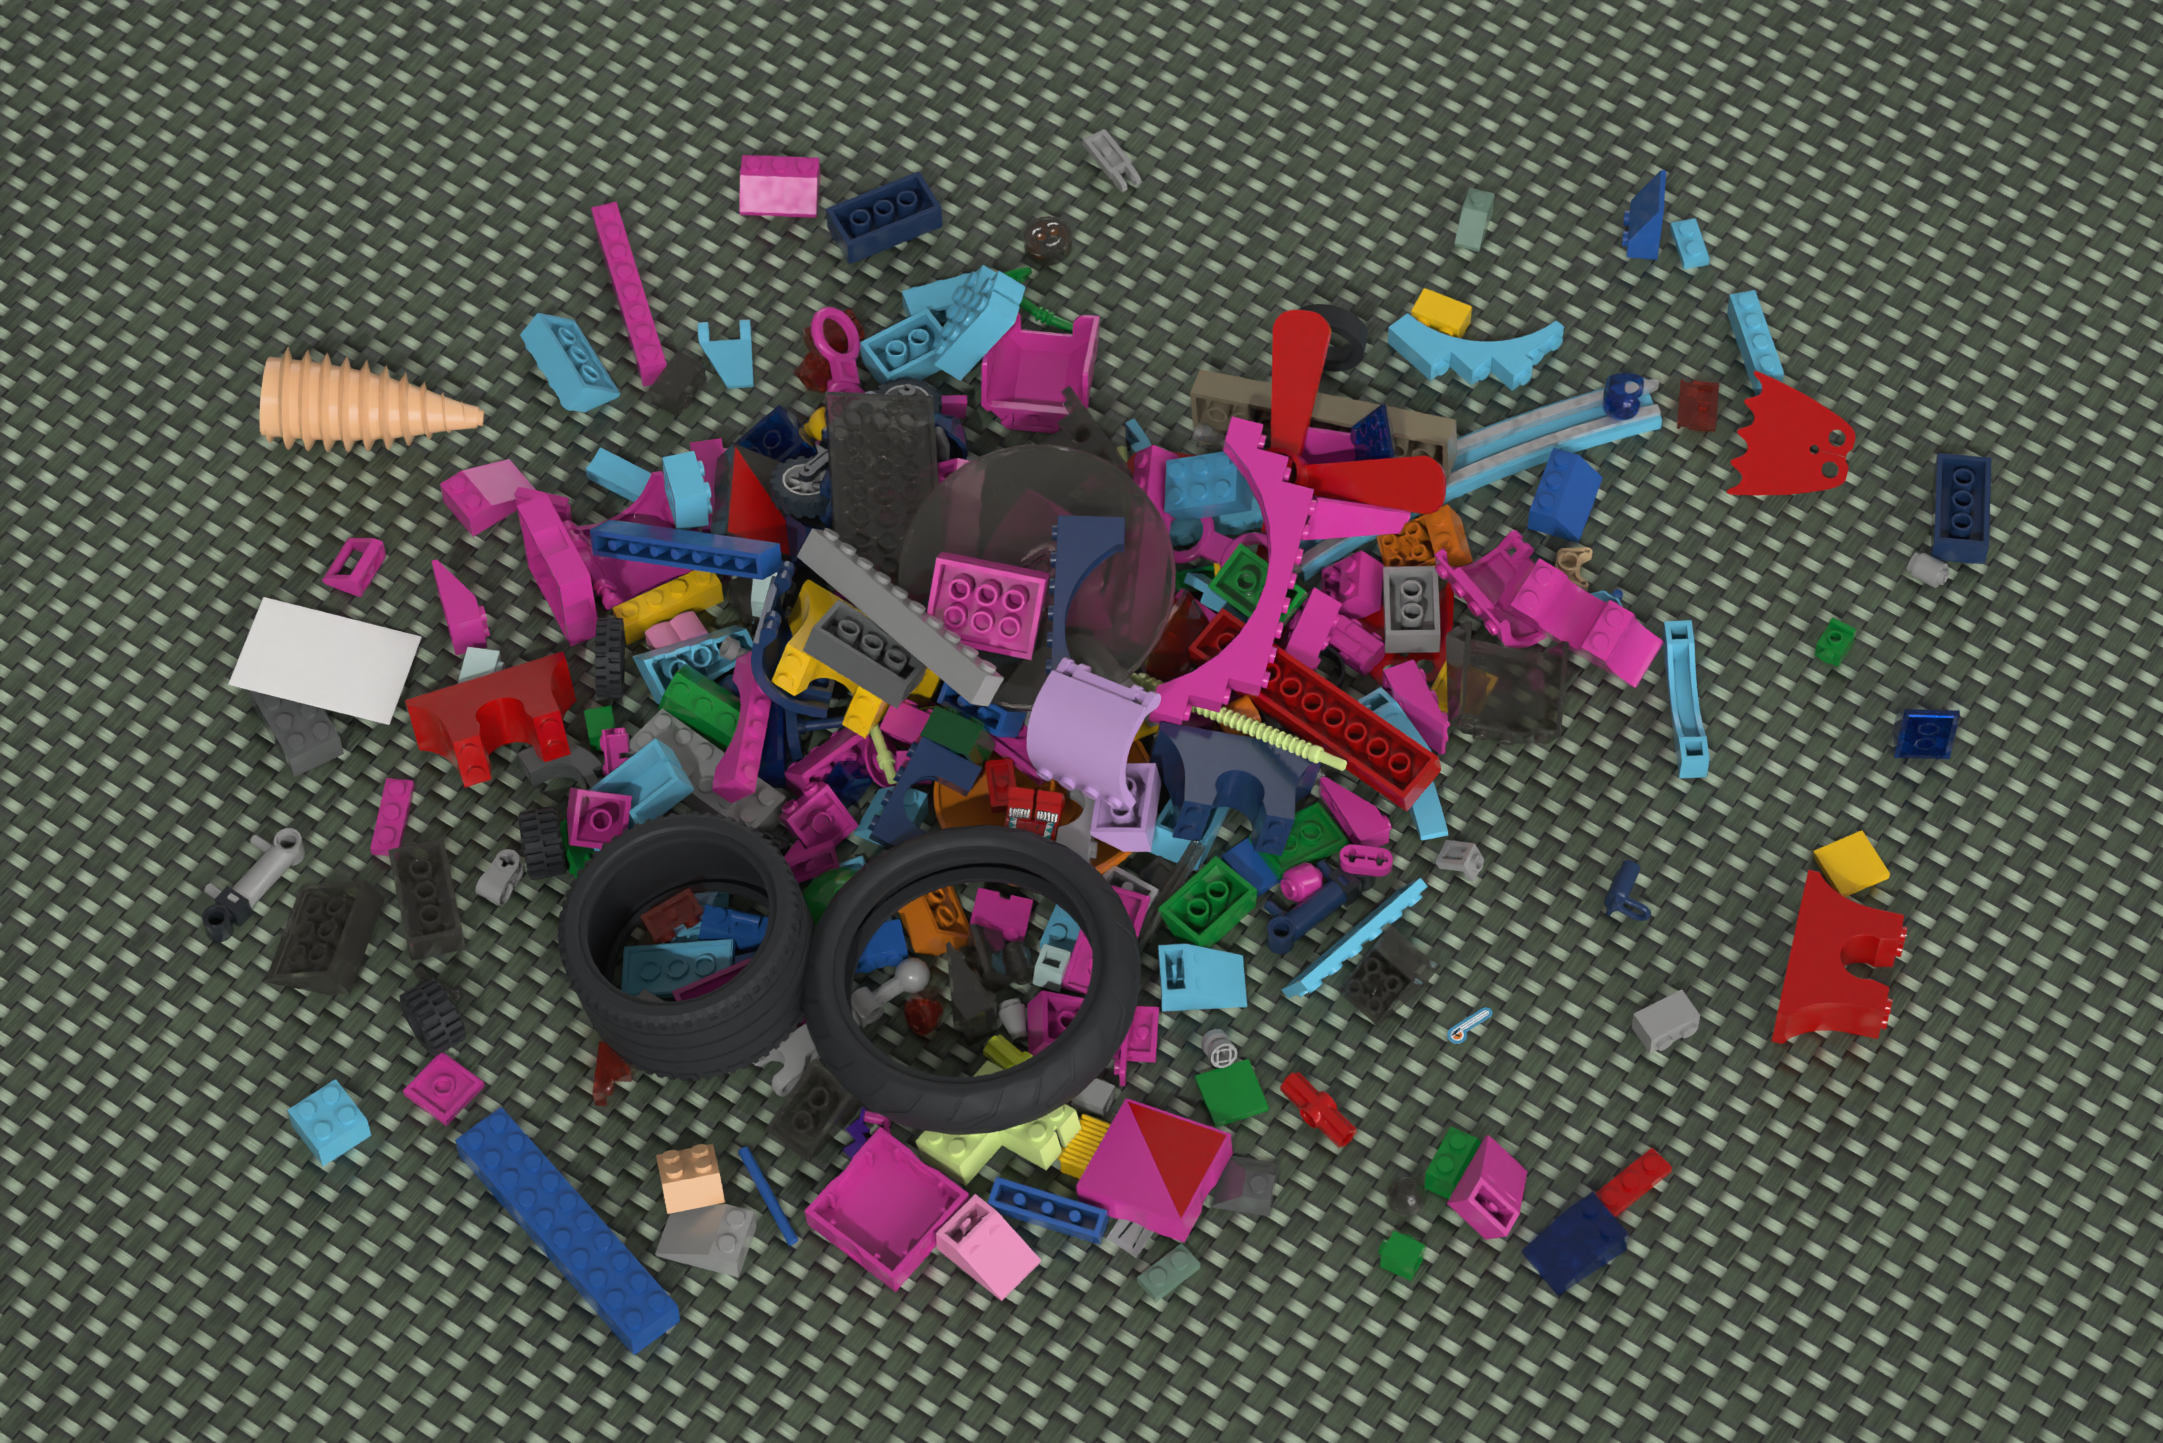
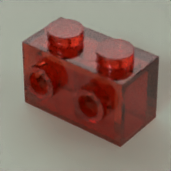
M689 887L641 915L640 918L654 943L661 941L662 944H665L677 936L675 932L685 926L688 930L702 922L699 917L703 916L704 911Z

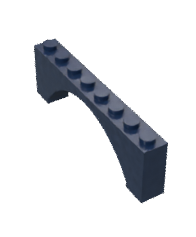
M1058 515V525H1052V541H1057L1056 551H1051V568H1056L1055 578H1050L1049 587L1050 594H1054V604H1049L1048 621H1053V631H1048L1047 648H1052V658H1046V675H1050L1052 670L1055 671L1064 657L1071 659L1067 649L1065 632L1071 603L1084 580L1095 568L1115 553L1125 551V517Z

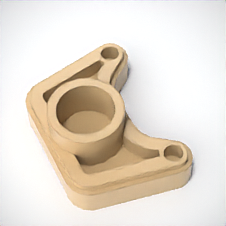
M1588 547L1562 548L1558 550L1555 568L1566 574L1571 582L1586 592L1588 591L1589 584L1581 577L1580 568L1583 563L1591 560L1592 549Z

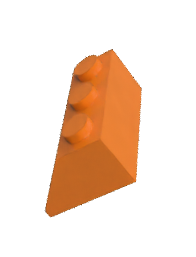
M953 886L925 894L898 910L901 922L907 931L915 953L937 956L970 945L976 941L972 930H969L970 925Z

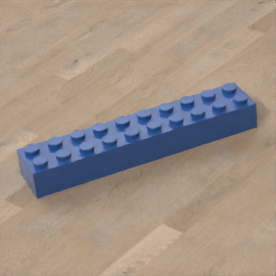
M502 1107L455 1140L459 1157L633 1355L680 1322L678 1305Z

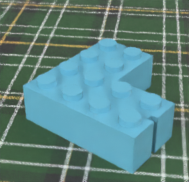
M984 265L976 273L972 271L968 275L965 285L963 287L958 286L951 297L954 302L946 314L948 321L940 333L943 337L935 349L937 356L934 365L961 381L1015 323L1020 307L1018 305L1022 301L1025 286L1000 271L996 273Z
M655 738L589 790L632 796L628 830H630L637 823L641 825L647 819H651V821L657 819V816L666 813L695 789L685 771L681 769L682 766L674 751ZM594 848V850L598 852L601 850L598 848Z

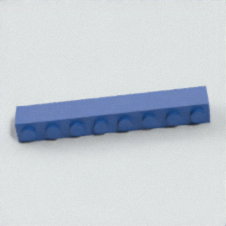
M608 520L590 529L594 556L764 580L777 573L782 562L780 543Z

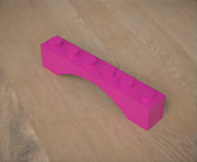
M752 651L736 658L732 680L737 685L740 693V716L731 743L715 768L711 789L731 804L755 793L772 701L755 681L751 669Z

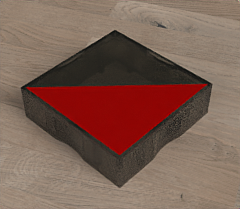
M734 443L717 458L714 486L715 509L712 514L710 534L780 543L782 562H791L785 521L787 514L783 513L782 509L778 510L775 507V502L772 503L770 494L772 471L776 470V466L781 462ZM815 515V518H808L821 521L819 515ZM795 566L792 580L803 583L815 571L811 568Z

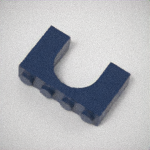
M923 736L919 743L913 741L906 754L910 758L906 768L901 765L893 779L898 782L893 792L887 790L881 802V805L885 808L880 816L874 815L867 828L872 831L869 839L891 849L901 842L928 833L915 826L906 815L904 797L908 788L917 782L931 780L939 782L966 797L982 768Z

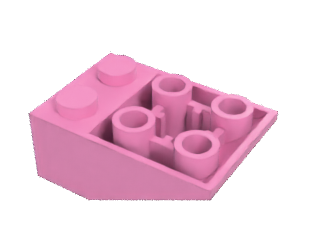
M976 1194L936 1232L937 1249L1001 1301L1041 1262V1259L1004 1218Z

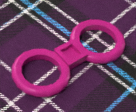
M823 307L812 318L811 335L821 355L830 363L833 384L827 389L825 408L830 421L833 423L840 414L837 407L839 392H846L855 399L865 392L858 386L860 381L855 360L860 352V337L857 328L852 320L841 310L834 307ZM829 318L836 321L845 331L848 338L846 354L836 352L827 343L823 334L825 319Z
M1171 517V523H1172L1176 518ZM1212 517L1200 518L1203 523L1201 540L1196 546L1186 551H1174L1168 547L1167 560L1182 564L1193 562L1202 557L1220 565L1221 569L1240 543L1245 547L1257 544L1268 549L1267 535L1252 532L1242 534L1233 540L1215 532V524Z

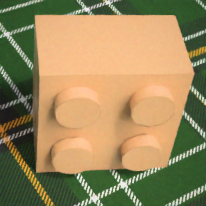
M699 1144L689 1149L669 1150L663 1154L656 1155L667 1214L725 1203L713 1144Z

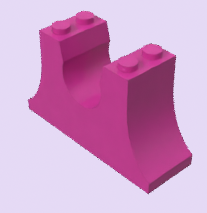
M1540 558L1536 564L1523 559L1495 605L1497 608L1634 689L1638 687L1664 644V641L1647 630L1632 612L1611 600L1604 602L1571 582L1562 571Z

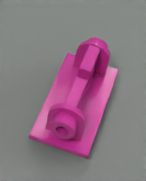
M625 727L602 730L600 747L605 756V763L603 764L604 778L629 759L621 758V753L630 752L629 733H626Z

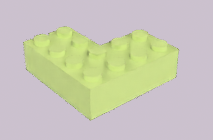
M987 1060L974 1076L991 1074L1004 1069ZM1064 1104L1035 1121L994 1133L949 1135L924 1131L916 1140V1144L923 1162L967 1186L1002 1145L1047 1170L1062 1153L1055 1130H1057L1061 1145L1066 1148L1072 1138L1075 1137V1134H1078L1082 1128L1076 1110Z

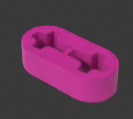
M1347 845L1340 852L1339 863L1345 872L1381 877L1391 872L1393 857L1384 848ZM1350 855L1355 856V860L1352 863L1349 862ZM1378 859H1383L1382 866L1377 865Z

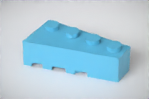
M733 625L632 657L655 702L660 704L663 694L676 672L685 664L710 680H714L734 668L737 657L732 661L720 657V647L724 639L729 636L739 640L740 647L752 651L753 641L747 629Z

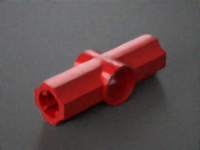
M1299 1072L1290 1074L1281 1084L1280 1091L1299 1109L1303 1120L1312 1128L1318 1127L1338 1148L1346 1146L1355 1136L1357 1129L1338 1111L1336 1103L1330 1095L1324 1091L1319 1092Z

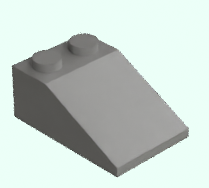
M715 1204L670 1213L655 1255L668 1260L739 1277L757 1228L755 1212L728 1204Z

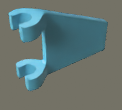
M740 320V339L710 341L708 322L698 323L699 345L727 389L754 387L750 320Z

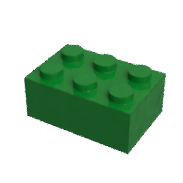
M1240 543L1208 585V588L1249 619L1255 611L1263 592L1268 563ZM1297 584L1294 585L1293 589L1288 588L1286 597L1291 599L1287 614L1281 613L1279 622L1284 623L1283 629L1309 596Z

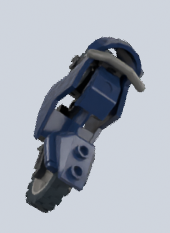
M905 377L897 378L895 381L892 379L888 380L886 384H880L877 387V391H868L857 397L839 414L828 428L824 427L822 429L821 440L814 442L817 454L815 457L810 456L809 459L805 458V456H800L795 460L791 458L785 460L784 464L780 463L776 466V470L772 471L770 479L772 503L775 502V507L778 510L782 509L783 513L789 516L793 514L797 518H802L803 516L815 518V515H819L820 520L825 523V528L833 530L838 525L843 524L849 516L859 511L864 505L865 480L863 476L870 475L898 490L915 479L916 468L955 458L966 460L969 447L961 419L954 415L942 414L940 392L937 393L935 386H929L928 382L924 380L921 382L917 381V378H910L909 380L905 379Z

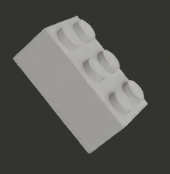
M1435 566L1383 567L1385 653L1440 651L1439 586Z

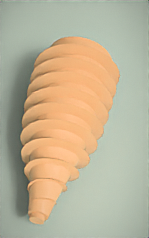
M287 347L282 358L269 356L266 361L260 399L261 436H266L269 443H272L275 437H282L287 450L292 448L296 439H302L307 451L311 450L316 440H322L326 451L329 452L336 441L342 440L345 450L350 452L355 441L362 440L366 451L369 452L375 440L383 439L387 450H390L395 438L404 437L407 445L410 446L417 435L426 434L427 438L431 439L433 433L447 431L450 433L452 430L478 428V426H483L485 412L477 406L445 397L444 392L441 395L426 389L425 382L420 388L410 384L406 372L400 381L393 379L389 376L387 365L381 374L377 375L370 372L367 360L361 370L351 368L348 356H346L340 367L331 364L328 352L323 361L317 363L312 362L308 349L302 360L292 359L289 347Z

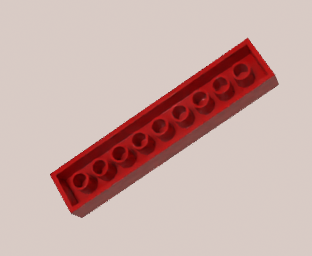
M1222 608L1188 648L1192 662L1201 667L1219 655L1240 634L1245 623ZM1273 643L1272 646L1277 647L1274 663L1268 662L1266 671L1271 672L1267 689L1261 687L1259 696L1236 690L1233 691L1241 697L1247 695L1254 706L1307 743L1310 742L1312 745H1318L1324 749V752L1346 760L1347 765L1345 769L1407 812L1441 772L1439 757Z

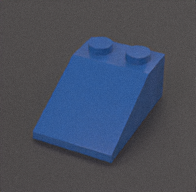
M1661 170L1631 200L1630 211L1625 210L1623 226H1628V231H1623L1622 247H1627L1626 257L1658 259L1664 214L1666 170Z

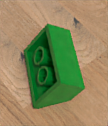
M685 664L676 672L664 692L658 710L664 709L711 744L726 752L737 728L741 700Z
M1215 856L1158 908V912L1179 944H1190L1210 949L1256 907L1257 889Z

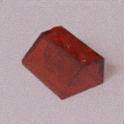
M1183 591L1153 634L1145 674L1164 683L1189 673L1191 663L1193 662L1188 648L1210 623L1190 591Z

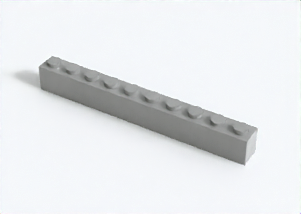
M812 528L797 557L970 704L988 707L1004 679L996 672V666L986 660H982L978 657L979 652L960 642L961 637L958 634L946 630L942 626L943 622L940 619L928 615L925 612L926 608L922 604L910 600L907 597L908 593L904 589L894 586L890 583V577L873 569L874 564L863 557H859L856 554L857 550L853 546L842 543L838 539L839 535L828 528H825L824 531Z

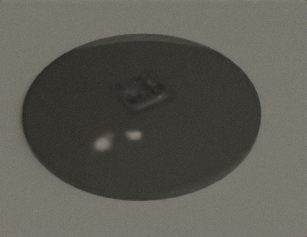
M1030 444L1004 448L980 456L954 471L930 493L915 514L907 531L900 556L898 584L900 588L908 593L907 597L910 600L916 601L926 608V613L936 557L941 552L1050 573L1046 600L1032 660L975 649L979 652L978 657L995 665L997 668L996 672L1004 678L990 702L991 705L1012 710L1032 711L1036 698L1049 676L1046 675V658H1052V648H1047L1048 631H1053V621H1048L1049 604H1054V594H1050L1049 587L1050 578H1055L1056 568H1051V551H1056L1057 541H1052V525H1058V515L1125 517L1126 525L1125 551L1115 553L1095 568L1084 580L1071 603L1065 632L1067 649L1075 664L1079 665L1082 663L1090 666L1092 674L1121 684L1136 672L1151 655L1168 624L1176 589V566L1170 535L1154 503L1128 475L1107 461L1087 452L1064 446Z

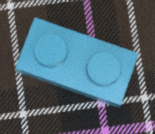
M1696 218L1672 222L1670 224V231L1683 269L1709 265V256Z

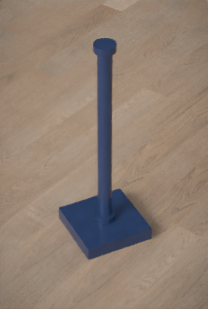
M936 705L942 709H945L943 705ZM935 706L918 707V709L927 712L928 709L933 710ZM785 708L787 739L792 763L799 762L804 758L802 735L806 734V731L845 727L842 725L844 716L804 720V718H800V713Z

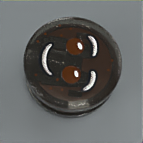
M1043 216L1031 221L1024 231V250L1027 257L1034 263L1042 266H1053L1066 260L1072 250V233L1068 224L1054 216Z

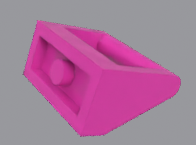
M348 538L322 581L328 586L361 598L386 558L383 541L374 538ZM353 550L364 553L351 575H338Z

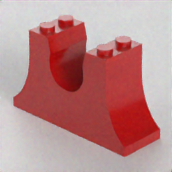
M563 651L405 700L419 750L437 753L448 759L457 769L465 788L491 780L492 767L489 755L496 748L508 743L525 742L534 746L536 755L544 763L571 755L563 719L566 712L577 700Z
M1808 870L1771 1042L1783 1044L1792 1037L1813 1031H1840L1878 1039L1880 1029L1886 1030L1891 1011L1893 999L1887 998L1890 987L1873 979L1855 977L1844 966L1851 963H1865L1873 967H1893L1895 956L1901 957L1908 927L1902 926L1904 915L1867 907L1851 901L1831 888L1820 872Z

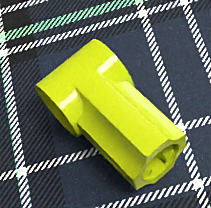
M1001 1034L993 1036L983 1049V1054L1004 1070L1033 1057L1029 1052L1024 1051L1022 1053Z

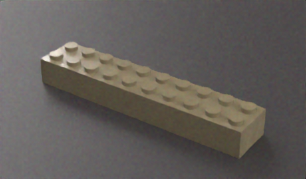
M1200 369L1190 392L1193 428L1227 434L1231 417L1233 416L1263 424L1262 435H1266L1265 442L1271 443L1272 383ZM1317 392L1309 427L1391 439L1394 451L1397 452V458L1413 456L1431 457L1442 466L1446 478L1449 479L1457 457V425L1455 419Z

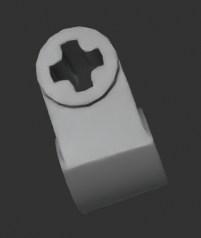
M511 849L500 851L487 871L480 877L476 885V893L500 906L504 905L524 875L518 853Z

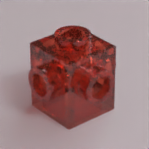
M812 349L794 371L809 391L825 393L827 381L833 379L830 363L821 355L819 350Z

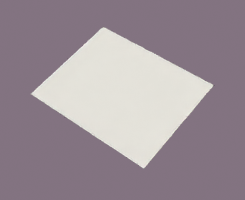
M263 597L228 685L389 725L419 646L421 636Z

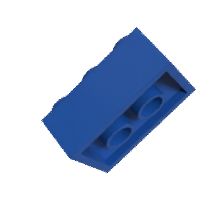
M1553 448L1529 510L1528 529L1579 543L1603 477L1579 455Z

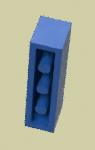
M999 1177L995 1179L987 1203L1001 1215L1101 1245L1109 1220L1107 1210Z

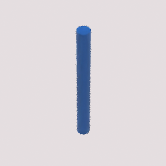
M748 1147L741 1148L738 1154L789 1246L796 1244L799 1239Z

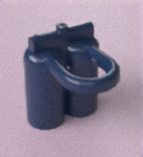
M1623 861L1620 869L1616 871L1604 899V905L1607 908L1606 915L1610 916L1614 911H1619L1632 919L1646 921L1651 916L1650 909L1644 904L1629 898L1641 869L1633 861ZM1626 903L1641 910L1644 914H1637L1631 911V909L1623 907V905Z

